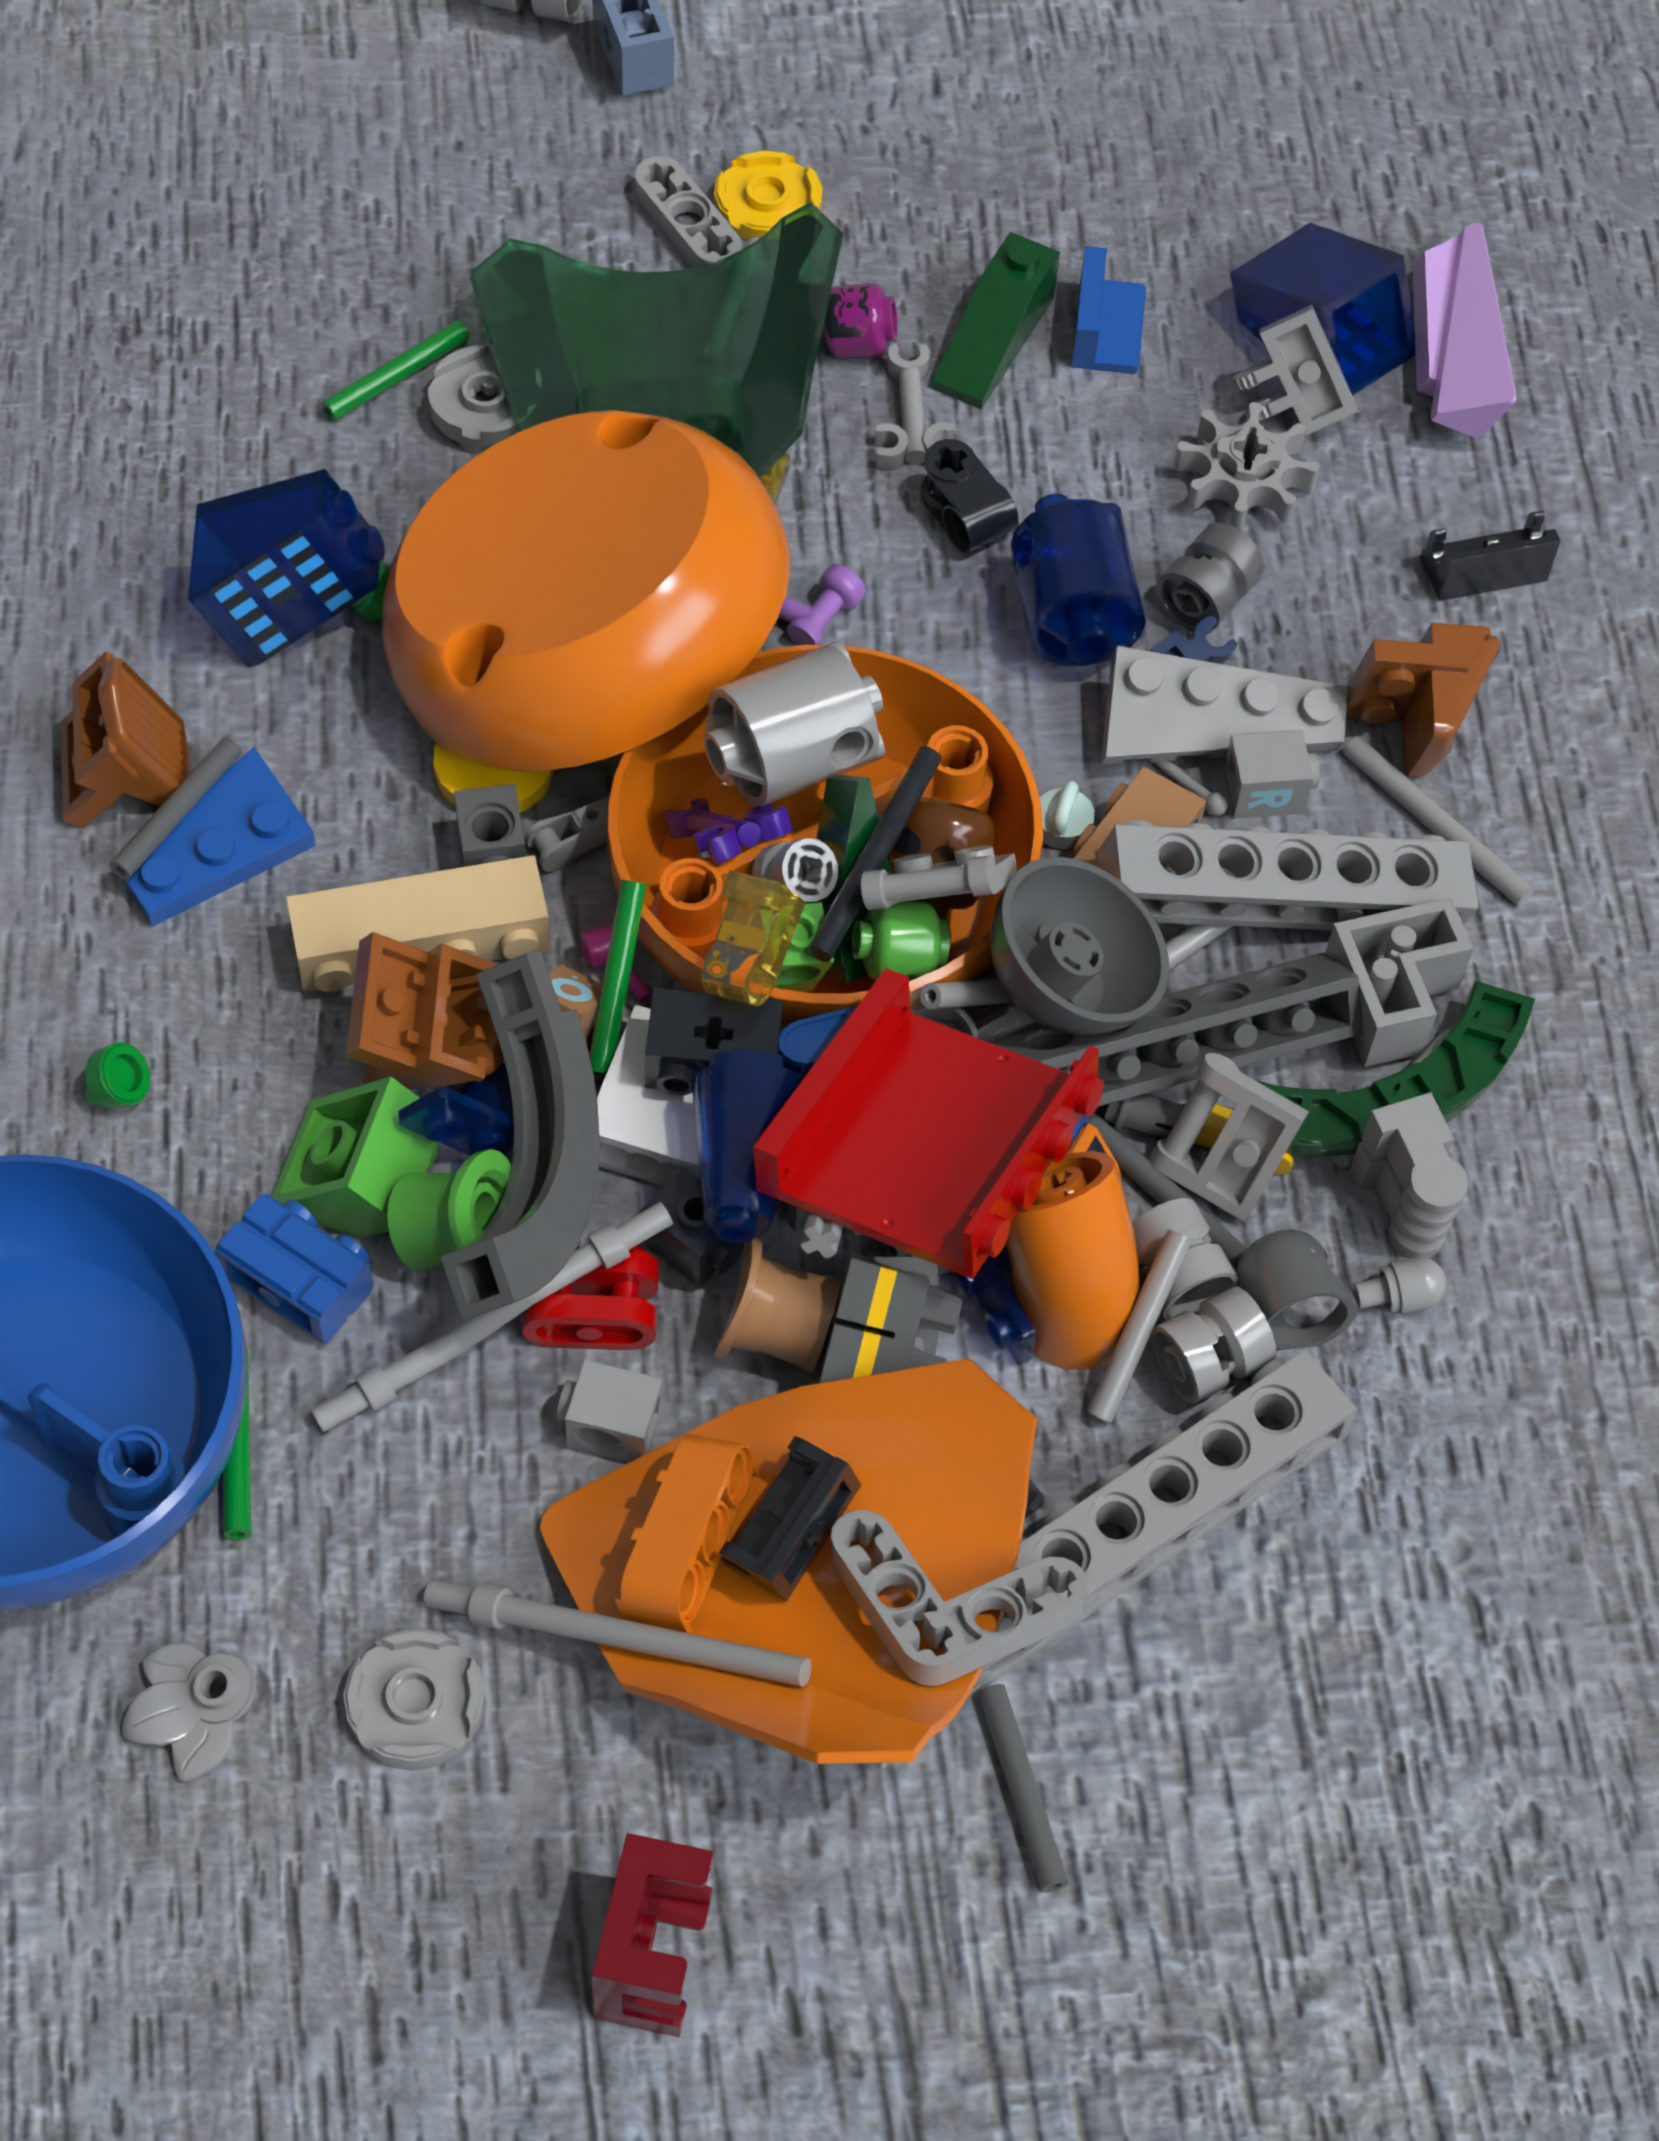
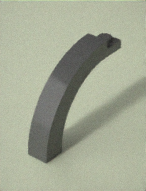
M541 951L525 953L476 974L498 1036L508 1073L513 1104L514 1147L506 1191L489 1225L476 1239L465 1247L440 1256L462 1321L516 1303L535 1294L550 1283L564 1268L577 1248L587 1225L595 1196L599 1168L600 1134L593 1070L577 1010L561 1011Z

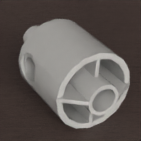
M840 641L830 643L714 688L709 696V711L704 735V747L708 761L715 774L721 780L731 778L744 798L752 805L762 807L825 782L829 777L842 775L880 760L885 756L884 743L878 731L875 713L883 709L880 690L871 676L867 675L860 678L851 663L845 646Z

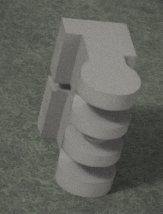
M1432 1092L1372 1110L1361 1137L1363 1142L1359 1143L1349 1168L1360 1190L1375 1186L1391 1218L1388 1229L1390 1243L1397 1252L1408 1258H1429L1441 1249L1468 1189V1177L1465 1170L1457 1161L1448 1156L1454 1138Z

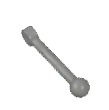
M1171 761L1152 762L1188 791L1207 800L1205 810L1208 814L1220 816L1225 813L1228 808V801L1223 794L1211 793Z

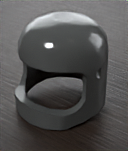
M1294 1229L1276 1231L1259 1238L1244 1251L1237 1264L1238 1287L1245 1290L1254 1299L1265 1315L1272 1330L1276 1348H1306L1322 1345L1344 1332L1354 1321L1358 1311V1305L1351 1291L1345 1288L1331 1271L1327 1262L1328 1254L1323 1246L1309 1233ZM1314 1296H1331L1340 1299V1303L1332 1313L1307 1329L1292 1327L1287 1323L1282 1314L1284 1309Z

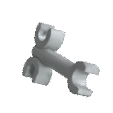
M890 344L888 348L887 372L893 379L899 381L902 428L892 423H881L875 426L874 446L892 447L877 448L876 469L893 471L899 469L905 462L911 465H920L925 462V454L932 444L943 439H954L955 425L951 423L938 422L928 427L925 431L921 380L926 377L929 371L930 349L927 344H919L918 358L912 361L901 359L898 355L897 344Z

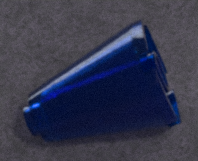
M748 1049L719 1052L711 1056L709 1067L702 1070L699 1065L694 1072L692 1094L703 1220L709 1228L715 1231V1234L720 1239L731 1243L750 1242L755 1237L767 1233L773 1222L781 1200L757 1191L753 1146L810 1071L804 1065H802L801 1075L782 1067L784 1056L772 1052Z

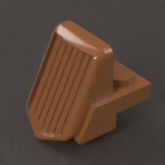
M1434 622L1430 624L1419 643L1374 639L1346 685L1349 686L1346 717L1362 718L1363 721L1371 724L1402 721L1405 775L1417 778L1427 775L1450 753L1455 736L1490 666L1500 652V639L1496 636H1491L1490 627Z
M105 651L72 683L73 710L61 721L63 821L81 828H85L104 810L111 808L117 798L123 793L161 806L189 776L190 755L183 719L123 659L114 658V654Z
M371 932L359 941L346 1057L366 1063L364 1084L392 1077L407 1089L426 1086L436 1088L470 1081L480 1082L485 1079L486 1075L495 1072L502 1064L504 1056L476 974L496 966V963L442 943L431 951L426 952L375 932Z

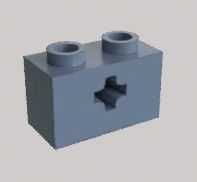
M592 0L593 24L622 96L673 86L674 36L659 0Z

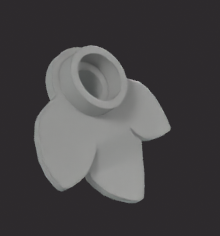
M171 1643L156 1649L143 1659V1669L152 1686L140 1692L129 1705L124 1717L122 1734L126 1739L142 1745L165 1746L172 1744L176 1774L180 1781L187 1783L209 1773L231 1751L234 1740V1721L243 1716L251 1707L255 1697L256 1682L249 1665L235 1655L216 1653L206 1656L191 1644ZM225 1676L227 1679L226 1690L218 1698L211 1699L209 1689L216 1678Z

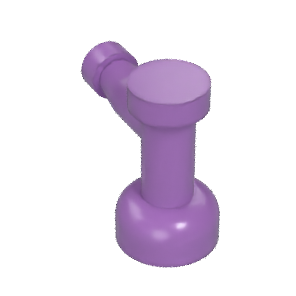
M839 564L829 565L819 579L821 595L811 607L785 597L778 617L789 623L786 631L789 638L796 645H819L822 641L821 632L838 610L853 609L865 597V585L853 571Z

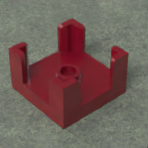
M631 1833L626 1834L592 1972L594 2019L680 2037L687 2004L682 1999L687 1961L683 1957L652 1951L658 1922L696 1931L705 1928L712 1900V1887L706 1884L712 1869L714 1851Z

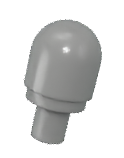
M1415 1257L1390 1262L1387 1267L1379 1269V1278L1354 1283L1353 1291L1359 1309L1385 1304L1389 1313L1398 1311L1399 1314L1436 1305L1446 1292L1447 1279L1438 1263L1429 1258Z

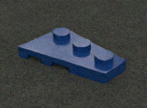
M253 747L218 779L129 880L122 879V883L150 926L153 927L316 846L314 832L258 751Z

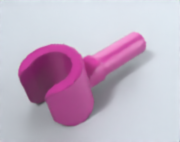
M602 926L582 933L583 942L581 943V950L591 969L604 965L607 962L613 929L611 926ZM631 968L628 989L639 1003H643L650 998L652 993Z

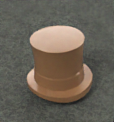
M750 1236L734 1305L713 1356L725 1360L731 1349L736 1348L772 1356L813 1374L826 1347L833 1319L836 1315L835 1311L842 1278L798 1270L783 1263L761 1257L762 1241Z

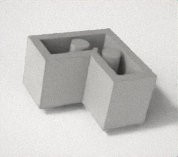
M1452 898L1333 924L1325 954L1358 975L1363 1034L1353 1036L1352 1038L1364 1067L1421 1054L1425 1050L1437 1016L1429 995L1460 988L1474 948Z

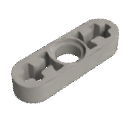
M665 156L649 157L641 161L635 169V197L641 207L699 277L712 282H723L733 278L742 256V241L736 231L677 161ZM667 185H669V197H668V198H667V190L663 187V186H667ZM691 212L699 215L702 220L693 225H684L675 221L674 217L681 213ZM708 239H709V247H710V248L712 249V251H713V252H709V253H707V240H708Z

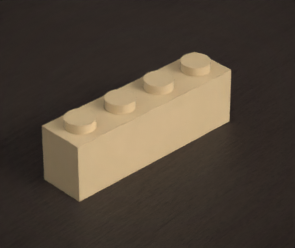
M535 855L286 897L303 993L318 990L335 992L355 983L359 941L371 932L381 934L426 952L431 951L442 943L488 961L504 958L513 959L525 953L535 951H551L549 915Z

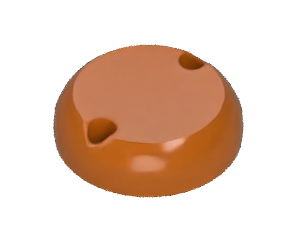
M617 410L587 412L543 422L517 432L471 459L435 491L410 524L393 557L384 592L382 643L385 660L403 702L425 733L442 748L464 760L486 767L512 771H547L576 767L607 759L641 746L681 724L709 703V696L714 688L734 681L748 666L765 643L775 625L787 594L790 576V547L786 532L775 504L754 470L738 453L700 429L666 417Z
M806 644L757 652L748 666L735 680L825 645ZM845 646L851 663L860 678L867 675L871 676L880 690L883 709L875 713L878 731L884 743L885 756L880 760L842 775L870 778L879 820L919 748L927 746L936 750L941 755L942 760L922 797L961 804L987 813L992 819L995 828L994 855L1014 853L1017 871L1026 864L1041 859L1043 821L1042 806L1036 781L1022 750L1001 721L986 705L962 686L932 669L908 659L873 649ZM709 703L670 731L641 746L625 751L615 772L609 798L607 848L618 896L622 879L647 884L637 938L659 966L688 991L783 1000L782 1030L789 1024L801 1019L858 1006L875 983L869 976L849 983L821 978L813 990L793 991L751 981L747 974L744 988L731 984V973L733 970L729 974V984L716 981L722 980L726 976L730 953L727 962L722 960L725 959L722 958L723 954L707 959L706 972L712 979L703 977L705 958L716 941L728 944L723 953L732 945L743 948L741 945L728 942V937L727 942L717 939L723 920L748 926L760 907L775 906L765 901L759 895L753 883L752 867L756 856L763 848L774 843L791 842L803 838L816 839L826 781L771 803L773 810L781 806L786 807L793 831L776 839L758 842L752 847L741 845L742 851L738 855L726 861L715 863L712 856L705 859L699 858L693 836L680 839L670 838L663 812L668 810L678 812L692 808L690 801L698 798L707 799L710 812L745 820L743 816L745 812L756 807L741 795L731 778L721 780L715 774L708 761L704 747V735ZM1003 889L993 895L980 896L973 906L965 910L950 909L948 925L951 929L952 938L947 964L909 981L910 1009L922 1005L920 993L926 984L979 980L994 966L990 949V929L995 906ZM713 961H721L725 965L726 971L720 978H715L708 972V966ZM714 964V965H712V967H711V972H712V974L718 976V975H720V974L722 973V967H721V972H720L719 974H715V973H713V971H712L713 966L718 965V966L721 967V965H719V964Z

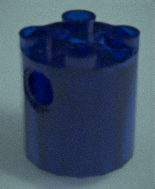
M1050 494L1040 498L1035 504V512L1029 514L1018 525L1010 543L1031 648L1042 659L1062 666H1087L1108 661L1111 659L1112 653L1117 646L1130 648L1141 637L1146 624L1121 508L1114 503H1101L1088 499H1068L1062 494Z

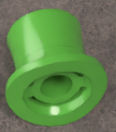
M488 1149L472 1154L463 1162L459 1170L455 1172L409 1173L403 1175L392 1189L387 1210L390 1239L399 1258L409 1268L415 1271H425L443 1266L440 1256L459 1250L476 1239L489 1225L503 1199L511 1171V1164L500 1151Z

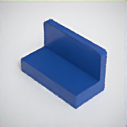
M1085 246L1071 367L1136 374L1140 362L1146 286L1140 283L1104 280L1107 248Z

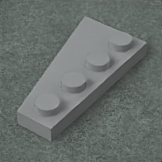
M1117 646L1111 656L1100 765L1121 764L1123 760L1149 758L1150 762L1174 761L1177 756L1208 754L1209 758H1222L1227 756L1231 734L1303 729L1308 752L1337 750L1344 742L1349 686Z

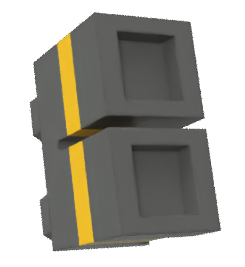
M849 1253L835 1311L836 1318L833 1319L819 1372V1383L947 1362L944 1357L913 1350L919 1326L954 1334L962 1306V1298L941 1287L930 1285V1280L925 1274L906 1271L876 1262V1260ZM858 1323L892 1331V1333L862 1327Z

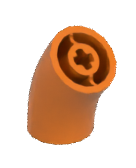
M1094 1151L1066 1154L1059 1163L1051 1162L1042 1176L1041 1188L1033 1205L1028 1210L1020 1208L1010 1223V1232L1006 1246L1015 1288L1014 1322L1023 1343L1041 1360L1062 1369L1089 1370L1108 1364L1139 1295V1264L1132 1219L1115 1161L1106 1153Z

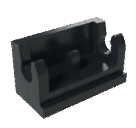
M1544 510L1529 513L1524 529L1449 543H1444L1447 535L1445 528L1431 531L1426 548L1422 549L1420 558L1438 600H1449L1548 581L1561 541L1555 529L1545 530L1541 534V526L1545 519Z
M794 1436L787 1447L790 1450L788 1461L734 1544L726 1541L719 1551V1554L722 1556L720 1560L725 1566L786 1602L829 1537L833 1525L843 1515L861 1487L849 1463L832 1456L797 1436Z

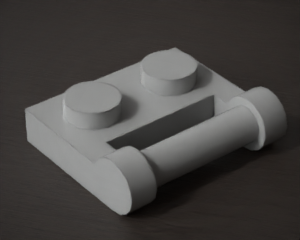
M987 845L956 851V861L933 863L931 854H916L893 860L894 869L888 872L884 869L863 872L861 878L863 901L868 910L889 908L897 902L966 893H972L976 897L993 895L1005 888L1017 872L1015 854L994 855L993 846Z
M1207 1053L1196 1072L1199 1078L1198 1083L1167 1139H1161L1157 1142L1149 1161L1163 1175L1246 1222L1309 1111L1243 1074L1238 1066L1229 1058L1217 1053ZM1220 1095H1223L1237 1104L1204 1164L1192 1158L1189 1151Z

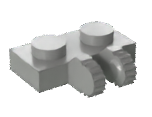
M1313 305L1261 328L1260 335L1271 359L1261 361L1250 368H1246L1232 378L1236 390L1242 391L1243 389H1251L1261 382L1279 375L1285 391L1256 401L1262 405L1260 421L1293 407L1299 422L1306 427V436L1358 412L1357 404Z

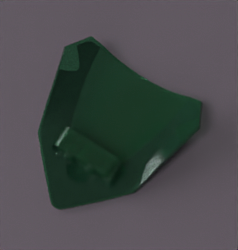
M809 202L782 217L764 236L746 248L717 260V263L663 272H632L594 266L571 259L543 245L509 238L473 269L469 278L517 432L543 422L587 412L617 410L661 416L686 423L719 440L738 453L760 479L803 434L814 366L844 233L817 206Z

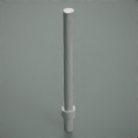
M431 1580L424 1592V1603L427 1607L467 1615L473 1624L502 1629L507 1624L800 1687L806 1686L811 1675L812 1665L809 1658L514 1597L512 1591L506 1587L480 1583L475 1588Z

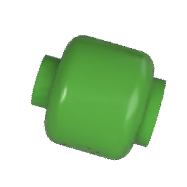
M903 901L897 902L889 908L869 910L865 921H856L852 932L854 959H863L867 975L875 982L885 968L909 976V981L947 964L950 949L948 922L945 919H939L937 911L927 902Z

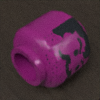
M878 284L838 285L829 290L817 341H827L829 351L834 357L841 360L880 357L886 352L889 342L897 341L898 315L896 301L893 296H886L884 290Z

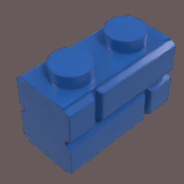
M261 1194L243 1214L242 1220L239 1223L236 1222L217 1243L215 1254L230 1282L322 1344L328 1343L345 1324L348 1315L353 1314L371 1294L373 1280L369 1255L353 1238L345 1234H339L334 1239L317 1228L318 1223L315 1217L300 1203L294 1200H287L283 1205L268 1194Z

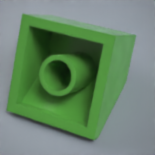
M392 1077L312 1099L271 1197L283 1205L287 1200H294L311 1212L320 1227L362 1238L389 1232L387 1210L394 1185L403 1175L426 1173L437 1157L439 1151L438 1140L447 1118Z

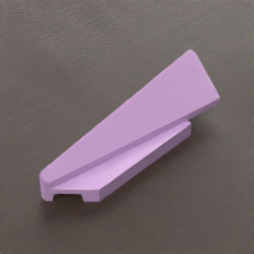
M1472 223L1464 228L1459 235L1425 251L1412 265L1417 391L1433 397L1431 421L1479 439L1515 403L1517 395L1483 225Z

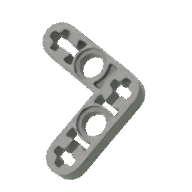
M856 1510L838 1518L832 1527L831 1561L834 1569L901 1670L912 1681L921 1685L938 1686L953 1681L1072 1626L1080 1620L1085 1611L1087 1577L1080 1566L1064 1557L1051 1556L1039 1559L944 1602L892 1525L882 1515L873 1511ZM859 1540L865 1547L874 1545L875 1568L871 1570V1559L860 1545L850 1547L851 1541ZM903 1586L912 1591L916 1598L908 1606L893 1608L884 1605L877 1595L886 1587ZM1050 1586L1056 1593L1068 1591L1067 1598L1059 1599L1053 1592L1042 1595L1043 1588ZM1033 1606L1032 1615H1028L1027 1608ZM993 1609L1007 1613L1012 1618L1013 1624L1006 1630L989 1632L980 1628L974 1619L982 1611ZM923 1622V1636L934 1649L944 1647V1654L936 1656L930 1649L919 1651L920 1634L917 1626Z

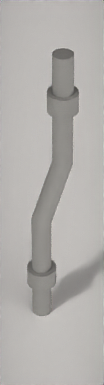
M659 1202L617 1227L610 1222L587 1236L589 1243L576 1249L556 1277L535 1294L516 1303L465 1320L383 1369L378 1363L355 1376L358 1383L311 1409L322 1431H328L370 1406L374 1411L398 1398L395 1393L397 1390L466 1352L535 1303L602 1265L608 1270L629 1258L630 1253L628 1250L673 1225L669 1213L664 1205Z

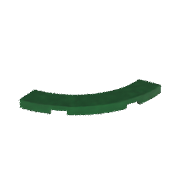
M1474 981L1460 1018L1442 1040L1441 1044L1420 1063L1416 1062L1393 1075L1374 1081L1370 1087L1337 1093L1335 1089H1299L1257 1081L1309 1111L1286 1153L1297 1156H1342L1355 1154L1359 1143L1363 1142L1361 1137L1372 1110L1432 1092L1446 1123L1472 1105L1493 1084L1508 1063L1528 1024L1535 998Z

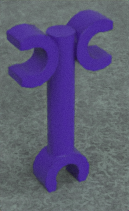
M704 798L690 801L692 806L690 809L678 812L672 810L663 812L670 838L680 839L693 836L699 858L705 859L712 856L715 863L726 861L738 855L742 851L741 845L752 847L758 842L776 839L793 831L786 807L781 806L773 810L771 803L762 807L756 806L751 808L743 815L745 820L710 812L707 799Z

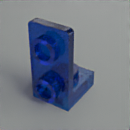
M505 1063L500 1065L492 1074L486 1075L484 1080L480 1082L472 1081L460 1088V1093L445 1086L438 1087L397 1112L400 1126L469 1156L488 1149L497 1150L506 1155L508 1150L514 1147L513 1104Z
M1005 1243L997 1257H987L973 1279L956 1272L954 1273L964 1293L969 1297L976 1295L986 1311L985 1323L994 1343L1001 1350L1008 1348L1017 1364L1021 1365L1032 1360L1036 1331L999 1272V1269L1001 1272L1012 1271Z

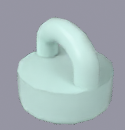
M1068 781L1063 788L1049 790L1040 796L1043 843L1055 849L1067 850L1075 848L1084 829L1089 824L1094 823L1095 810L1091 801L1083 793L1079 792L1078 784L1074 781Z

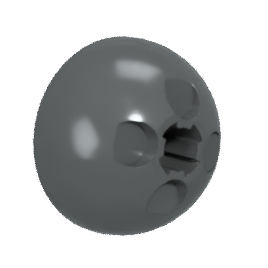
M1048 857L1026 864L1015 873L1003 889L995 906L991 921L990 949L992 961L1005 992L1016 1006L1030 1018L1048 1028L1063 1033L1099 1035L1123 1029L1135 1023L1153 1010L1161 1001L1169 979V956L1163 935L1144 903L1119 879L1105 870L1081 860L1067 857Z

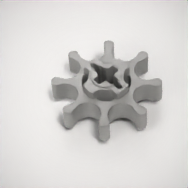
M1258 402L1249 404L1246 422L1238 427L1224 425L1217 419L1212 410H1203L1197 435L1208 444L1194 445L1186 441H1180L1177 445L1174 460L1175 470L1194 471L1203 476L1191 481L1187 506L1190 509H1198L1205 501L1211 499L1226 501L1234 509L1231 525L1240 531L1244 529L1248 509L1254 506L1270 508L1275 512L1281 523H1290L1293 518L1297 498L1285 488L1297 487L1306 491H1313L1316 487L1320 465L1316 461L1303 462L1289 456L1301 451L1306 427L1301 423H1296L1292 428L1283 433L1266 431L1264 426L1259 423L1262 405ZM1244 462L1249 463V470L1244 469Z

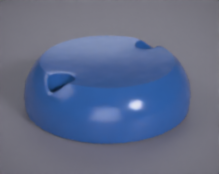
M26 1154L0 1156V1610H13L62 1601L98 1588L134 1569L165 1546L193 1518L213 1491L225 1469L241 1427L247 1383L246 1341L236 1298L225 1270L214 1251L187 1217L159 1194L127 1176L95 1164L63 1157Z

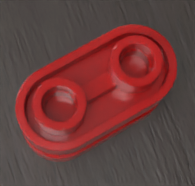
M636 1245L628 1250L630 1257L608 1270L602 1265L540 1300L524 1311L522 1331L524 1337L534 1344L550 1348L635 1350L649 1346L656 1339L657 1310L654 1305L645 1300L652 1298L658 1292L659 1263L657 1259L646 1253L644 1248Z

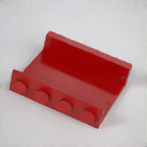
M885 968L753 1146L757 1191L973 1279L988 1256L995 1258L1002 1251L1010 1232V1223L1020 1208L1028 1210L1033 1205L1041 1188L1043 1174L1052 1161L1059 1163L1063 1160L1071 1145L1074 1128L1083 1115L1090 1117L1097 1109L1102 1098L1104 1080L1098 1078L1099 1049L1089 1045L1080 1060L1075 1059L1070 1066V1073L911 1013L909 976Z

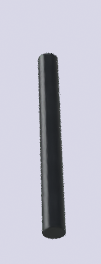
M927 746L920 747L808 947V952L815 959L822 962H830L863 903L861 891L863 872L882 869L942 760L941 755L933 748Z

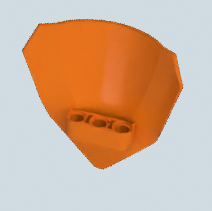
M969 1358L800 1386L738 1405L566 1495L550 1505L543 1514L540 1530L548 1550L581 1611L805 1657L811 1660L812 1665L808 1683L806 1686L800 1687L597 1643L624 1692L682 1709L712 1723L816 1764L913 1762L929 1739L946 1728L958 1714L971 1694L984 1666L938 1686L921 1685L912 1681L901 1670L834 1569L831 1561V1533L787 1602L725 1566L720 1560L722 1556L719 1554V1551L726 1541L734 1544L788 1461L790 1450L787 1447L794 1436H797L832 1456L849 1463L861 1487L843 1515L856 1510L873 1511L882 1515L892 1525L942 1600L946 1602L1015 1571L1023 1534L1028 1499L1030 1463L1038 1419ZM859 1540L851 1541L850 1547L860 1545L871 1559V1570L875 1568L874 1545L865 1547ZM903 1586L886 1587L877 1595L884 1605L893 1608L908 1606L916 1598L912 1591ZM989 1609L976 1615L974 1620L980 1628L989 1632H998L1004 1612ZM923 1622L917 1626L920 1634L919 1651L930 1649L936 1656L944 1654V1647L934 1649L923 1636Z

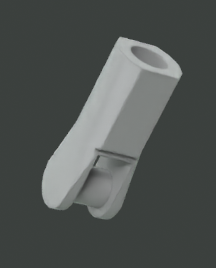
M610 794L572 812L540 820L527 830L524 840L528 847L538 849L541 854L539 863L544 871H557L590 850L607 843ZM569 835H572L571 837L566 838V839H564V840H562V841L560 840V839H562V838H564V837H567V836H569Z

